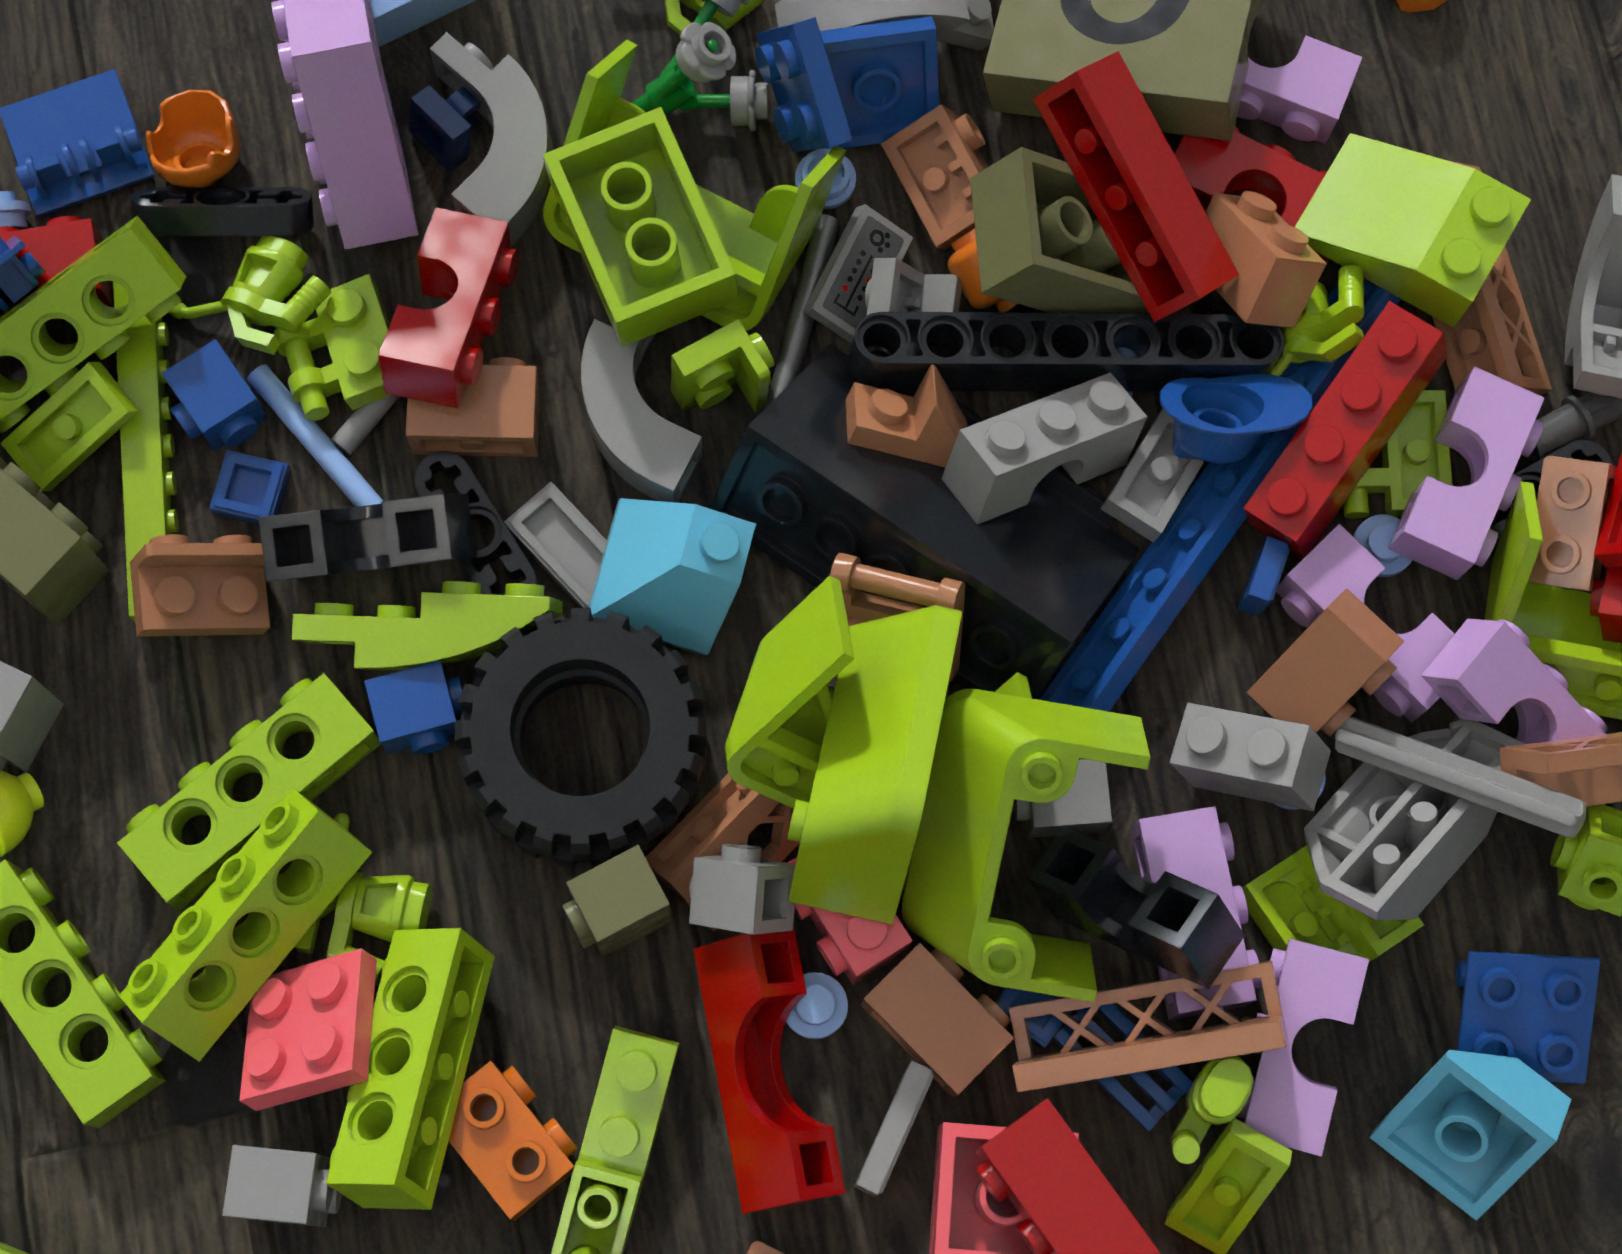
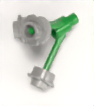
M701 0L704 5L694 22L682 30L680 35L681 41L677 45L676 53L659 77L645 86L646 93L631 103L640 107L645 112L662 107L665 116L678 108L681 111L699 108H730L732 126H749L750 131H755L757 120H768L769 85L766 82H757L754 70L749 71V76H731L730 94H698L692 82L694 80L705 83L722 79L726 75V70H731L736 62L735 47L732 45L727 33L720 26L710 21L716 11L728 17H733L740 4L747 5L749 0Z

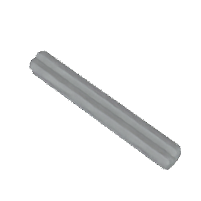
M1349 717L1337 729L1335 749L1346 756L1567 838L1576 837L1585 822L1587 805L1575 797L1354 717Z

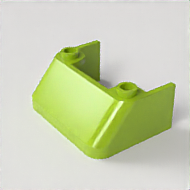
M625 40L586 74L564 145L646 113L640 107L620 98L638 46L637 44ZM839 146L833 147L801 182L799 188L792 185H778L768 190L760 199L755 213L696 184L736 273L739 299L702 314V316L723 327L739 319L745 330L752 329L762 320L770 310L815 231L847 150ZM550 186L543 208L545 225L557 241L580 253L554 190Z
M1520 481L1492 560L1485 620L1498 621L1503 619L1519 627L1530 640L1528 648L1543 664L1551 666L1564 676L1569 683L1567 691L1581 707L1591 710L1598 716L1622 720V643L1603 641L1599 617L1590 615L1591 593L1528 581L1542 545L1543 537L1534 484Z
M831 575L761 640L725 743L727 770L733 781L793 809L796 799L806 802L810 801L835 687L827 683L855 659L841 582ZM1018 672L995 691L997 693L1032 698L1027 677Z
M934 605L849 626L855 659L835 676L837 677V682L810 801L806 802L796 799L787 840L800 842L788 902L893 925L923 813L960 627L961 610Z
M979 689L957 691L951 694L944 703L923 813L902 892L903 920L914 934L988 984L1095 1002L1097 986L1090 943L1031 934L1022 925L1014 921L990 917L1014 799L1034 803H1048L1061 798L1074 783L1079 758L1148 770L1150 753L1142 718Z

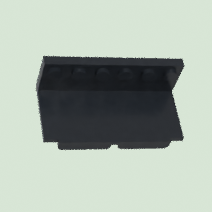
M829 344L748 425L709 509L756 523L751 544L816 588L830 576L832 565L838 553L860 557L861 564L938 583H941L943 578L965 582L960 664L953 680L966 689L995 692L1018 672L1027 677L1032 699H1038L1078 635L1140 549L1109 529L1115 518L1100 509L1106 498L1083 483L1076 484L1071 476L1059 467L1049 472L1037 484L1027 505L977 525L943 482L942 476L945 467L848 444L846 398L855 380L851 377L848 369L849 356L832 344ZM881 350L870 351L871 354L878 357L890 356ZM895 391L914 397L916 391ZM955 399L967 420V427L983 421L976 412ZM873 594V595H877V596H881V597H885V598H890V597H886V596H882V595H878V594ZM902 601V602H906V603H910V604H914V605H919V604H915V603H911V602H907V601Z

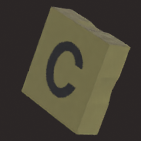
M1002 0L983 70L992 111L1042 117L1033 100L1034 97L1074 72L1119 51L1163 133L1231 141L1249 66V35L1254 19L1264 0Z

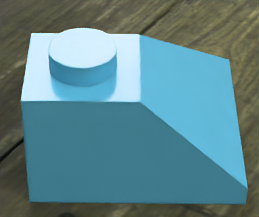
M620 498L617 502L589 604L592 617L607 620L610 611L629 616L631 627L641 630L647 625L662 636L663 644L700 656H708L740 586L756 523L697 504Z
M1448 1050L1374 1128L1369 1138L1477 1221L1557 1142L1572 1099L1518 1058Z

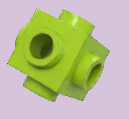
M1603 804L1587 806L1585 822L1577 836L1567 838L1559 835L1552 850L1550 864L1557 868L1558 895L1569 898L1574 904L1584 909H1600L1620 917L1622 915V811Z

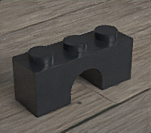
M438 494L383 501L381 504L312 510L258 517L267 582L476 557L468 494Z
M1064 826L1027 877L1057 919L1208 990L1245 936L1219 894L1167 871H1164L1154 886L1127 867L1114 848Z

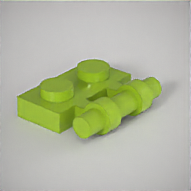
M370 274L330 289L332 293L316 309L318 317L304 322L295 332L276 328L273 333L281 343L278 352L280 355L287 357L292 373L288 378L292 398L295 402L301 403L305 418L308 421H318L328 416L330 411L326 397L341 391L344 400L352 410L391 395L386 394L384 391L378 358L390 323L377 284ZM327 345L333 363L317 368L315 367L311 351Z
M1423 390L1383 447V468H1369L1343 504L1345 518L1360 519L1369 516L1368 494L1385 493L1386 515L1401 517L1410 495L1427 476L1453 486L1450 447L1435 441V437L1447 412L1445 390Z

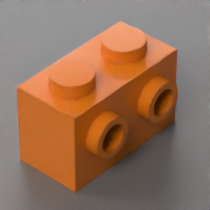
M489 1061L463 1082L449 1142L508 1218L516 1221L572 1175L575 1165L568 1157L578 1148L554 1117L542 1125L527 1106L537 1096L513 1065L501 1073L498 1067L492 1061Z

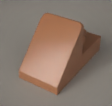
M933 364L928 368L914 397L889 389H880L854 382L846 398L848 444L946 468L959 430L967 427L965 416L937 367Z

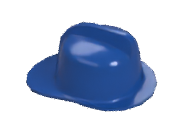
M1245 374L1218 378H1180L1168 382L1160 391V404L1166 413L1174 419L1172 447L1175 455L1179 458L1200 459L1218 464L1235 463L1243 460L1253 447L1259 443L1264 433L1292 428L1306 420L1313 408L1312 396L1303 385L1289 378L1271 374Z

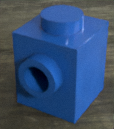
M216 339L162 373L173 393L180 401L170 410L191 441L202 434L214 452L225 445L227 447H234L245 442L256 433L259 427L258 424L267 419L256 396Z
M441 661L364 681L379 741L388 755L411 749L413 755H424L440 751L450 745L449 738L455 737V722L459 721L458 716L462 714L458 702L463 686L459 676L447 678Z

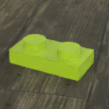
M88 362L1 442V445L20 469L39 485L41 492L52 491L137 414L139 410L101 362Z
M1234 1118L1229 1122L1170 1206L1165 1225L1215 1254H1226L1289 1168L1293 1151Z

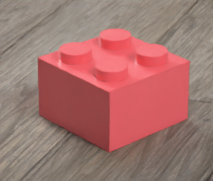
M943 1122L937 1127L929 1254H1034L1016 1228L1018 1224L1024 1221L1023 1217L1008 1197L998 1203L975 1171V1168L983 1163L975 1150L1006 1127ZM1074 1133V1135H1075V1136L1077 1137V1139H1078V1138H1079V1133Z

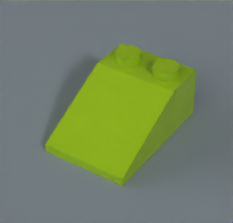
M1350 133L1295 228L1307 235L1309 238L1307 244L1314 251L1341 266L1357 265L1361 267L1364 278L1454 328L1477 296L1531 199L1475 168Z

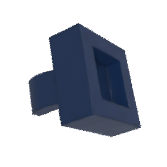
M428 85L411 98L409 132L451 172L468 159L471 131L479 124V120L472 113L480 108L481 103L465 87L459 88L444 100Z

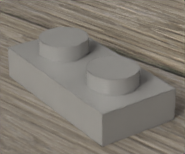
M1163 408L1156 416L1100 508L1153 543L1163 532L1204 463L1200 459L1179 458L1175 455L1172 447L1174 419Z

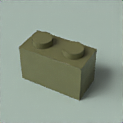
M639 845L566 882L573 899L562 905L566 916L582 947L585 949L596 944L603 958L672 922L670 903Z

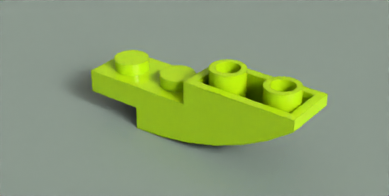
M442 582V593L422 592L420 618H416L417 607L378 605L377 617L353 616L354 605L315 603L314 614H293L292 640L310 644L355 645L354 668L367 671H402L441 661L444 666L479 657L485 651L490 653L503 647L500 640L501 636L515 626L521 634L535 628L533 617L552 612L553 618L556 619L562 615L563 602L544 596L545 586L509 583L506 584L505 595L481 594L480 583Z
M620 1026L613 1028L579 1158L574 1166L551 1254H623L664 1108V1100L679 1048V1042Z

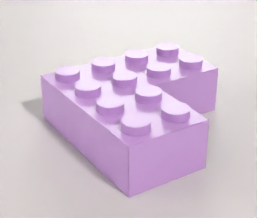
M279 0L271 2L279 40L285 41L284 43L277 44L286 84L292 83L294 91L301 90V93L292 94L300 133H306L307 139L314 138L315 140L305 143L311 174L314 181L319 180L320 185L327 184L328 187L319 190V198L326 226L338 225L345 250L419 235L404 152L381 62L370 0Z

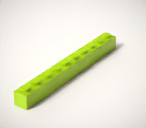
M113 282L114 308H120L129 303V297L123 286ZM143 316L126 329L131 338L116 350L118 385L139 410L137 414L120 428L129 617L134 623L135 615L130 561L152 538L178 533L179 531L176 509H171V495L177 494L174 471H169V458L175 456L173 435L167 432V420L173 419V413L170 410L172 408V401L170 396L166 397L165 383L167 381L162 375L164 371L170 368L168 359L164 360L163 346H169V332L167 324L162 323V318L151 323L146 316Z

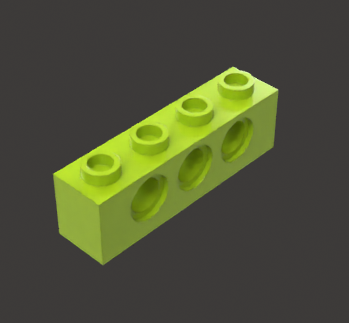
M138 215L0 316V356H12L19 359L27 370V378L20 381L9 380L0 374V433L10 429L31 411L26 404L28 400L43 389L51 397L79 371L75 366L95 352L100 360H103L123 346L131 338L126 329L136 321L146 316L153 323L181 302V298L176 292L181 289L186 275ZM103 281H113L120 284L128 294L129 303L120 308L105 305L96 294V285ZM60 318L70 322L77 331L78 341L72 344H60L54 341L47 333L46 321Z
M325 673L314 681L306 678L291 687L280 700L282 708L263 723L260 720H254L245 725L230 740L229 746L232 748L212 765L209 762H203L194 767L179 781L177 787L180 791L161 807L157 804L146 807L127 824L126 830L128 834L117 844L166 903L179 912L212 885L222 864L242 849L260 827L261 820L267 810L277 802L282 801L292 787L312 802L381 744L374 730ZM302 731L314 734V745L306 756L295 760L284 757V744L292 734ZM248 773L262 775L263 786L260 793L254 799L247 802L234 801L233 787L241 776ZM197 815L209 816L211 829L208 836L198 844L185 845L181 836L185 823Z
M292 787L282 801L277 802L267 810L261 820L260 827L242 849L222 864L217 873L216 880L197 903L186 909L178 917L173 926L172 933L151 958L143 961L136 967L130 976L128 985L119 997L142 1024L200 1062L371 855L372 851L347 829ZM292 861L290 867L284 873L278 875L281 868L286 863ZM249 913L247 919L242 924L234 927L242 916ZM206 966L199 976H197L194 979H191L192 975L198 969Z
M5 859L0 862V1001L83 1125L100 1128L166 1081L155 1066L164 1058L154 1041L142 1027L132 1032L119 1011L127 1005L119 997L121 993L105 973L96 978L87 966L83 957L91 951L79 931L69 920L59 924L46 904L55 898L43 878L33 867L23 871ZM31 920L35 927L33 942L24 951L12 953L8 944L11 930L18 923ZM67 973L72 984L69 997L62 1004L56 1007H49L44 998L46 984L55 975ZM102 1026L108 1035L107 1049L97 1060L86 1062L80 1052L81 1040L90 1029Z
M462 928L394 930L389 952L382 966L381 981L373 1007L368 1081L350 1085L346 1110L336 1146L331 1153L330 1168L325 1183L362 1208L432 1209L495 958L492 953Z

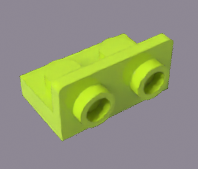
M737 319L671 355V392L683 412L697 404L701 409H707L727 398L733 391L731 385L737 383L754 412H757L764 408L767 403L769 385L772 383L769 368L774 366V360L762 337L757 332L748 335L740 320Z

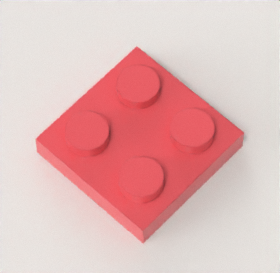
M360 948L275 973L267 979L250 1000L240 1102L258 1111L368 1081L376 958Z

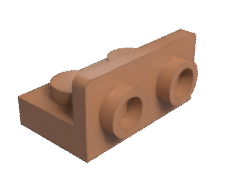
M940 104L881 143L935 246L946 250L952 246L951 243L975 229L970 178L989 166L979 150L980 147L985 145V140L974 120L967 113L960 116Z
M1547 456L1544 458L1537 497L1543 542L1530 574L1529 582L1592 591L1595 579L1601 577L1603 564L1594 556V551L1617 466L1610 463L1557 456Z
M179 534L157 536L152 538L148 544H145L130 561L136 637L263 635L270 628L262 543H252L250 536L226 535L214 539L213 543H189L187 536Z

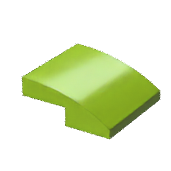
M1307 845L1242 887L1248 913L1272 948L1286 951L1290 938L1368 958L1370 962L1424 926L1419 916L1416 919L1377 921L1320 891Z

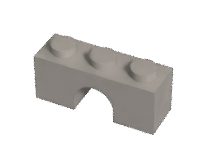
M1110 372L960 429L942 480L978 525L1027 505L1037 484L1049 472L1060 465L1063 466L1076 484L1125 466L1144 426L1147 415Z

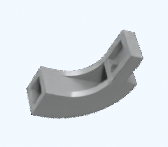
M781 0L775 4L778 26L816 17L819 30L823 31L932 16L937 29V41L981 51L990 45L994 32L992 8L989 0Z
M446 32L430 48L436 76L454 91L465 87L481 103L477 111L488 121L494 131L490 150L483 162L451 194L454 208L457 212L508 222L512 247L534 221L544 202L549 186V176L542 155L550 152L549 135L543 105L531 79L509 54L493 68L491 61L478 47L469 42L462 46Z
M1611 174L1592 220L1578 266L1568 315L1564 364L1573 366L1574 389L1622 398V176Z
M594 319L583 348L581 384L586 417L595 443L614 471L635 489L657 501L678 503L702 457V436L659 416L645 403L638 392L635 384L638 367L655 334L621 347L613 327Z

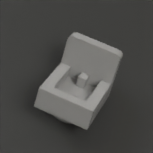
M874 258L872 278L868 281L865 289L867 315L876 312H959L962 291L961 280L954 274H923L897 258Z

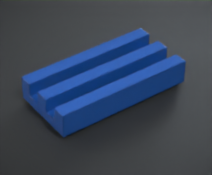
M1113 1003L1101 1005L1097 1011L1125 1040L1135 1028V1025ZM1090 1007L1080 1009L1073 1017L1081 1022ZM1093 1020L1090 1021L1087 1026L1089 1029L1109 1043L1114 1042ZM1065 1024L1053 1036L1052 1040L1062 1049L1075 1030ZM1140 1032L1137 1038H1143L1146 1036L1142 1032ZM1076 1042L1072 1049L1083 1048ZM1177 1066L1155 1069L1171 1085L1166 1092L1145 1071L1126 1074L1155 1103L1147 1111L1114 1077L1093 1080L1145 1132H1149L1158 1123V1120L1176 1104V1101L1190 1089L1193 1083Z

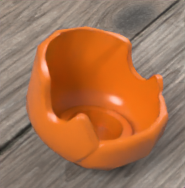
M189 89L168 97L160 103L159 126L154 132H146V144L148 154L150 155V162L157 175L172 185L181 188H204L212 186L221 180L237 163L242 146L237 122L228 102L211 90Z

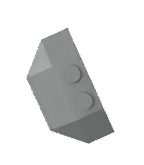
M1465 719L1450 722L1449 728L1426 731L1409 736V738L1500 771V747L1524 745L1523 742L1478 721ZM1363 762L1304 827V838L1320 891L1377 921L1416 919L1488 835L1497 811Z

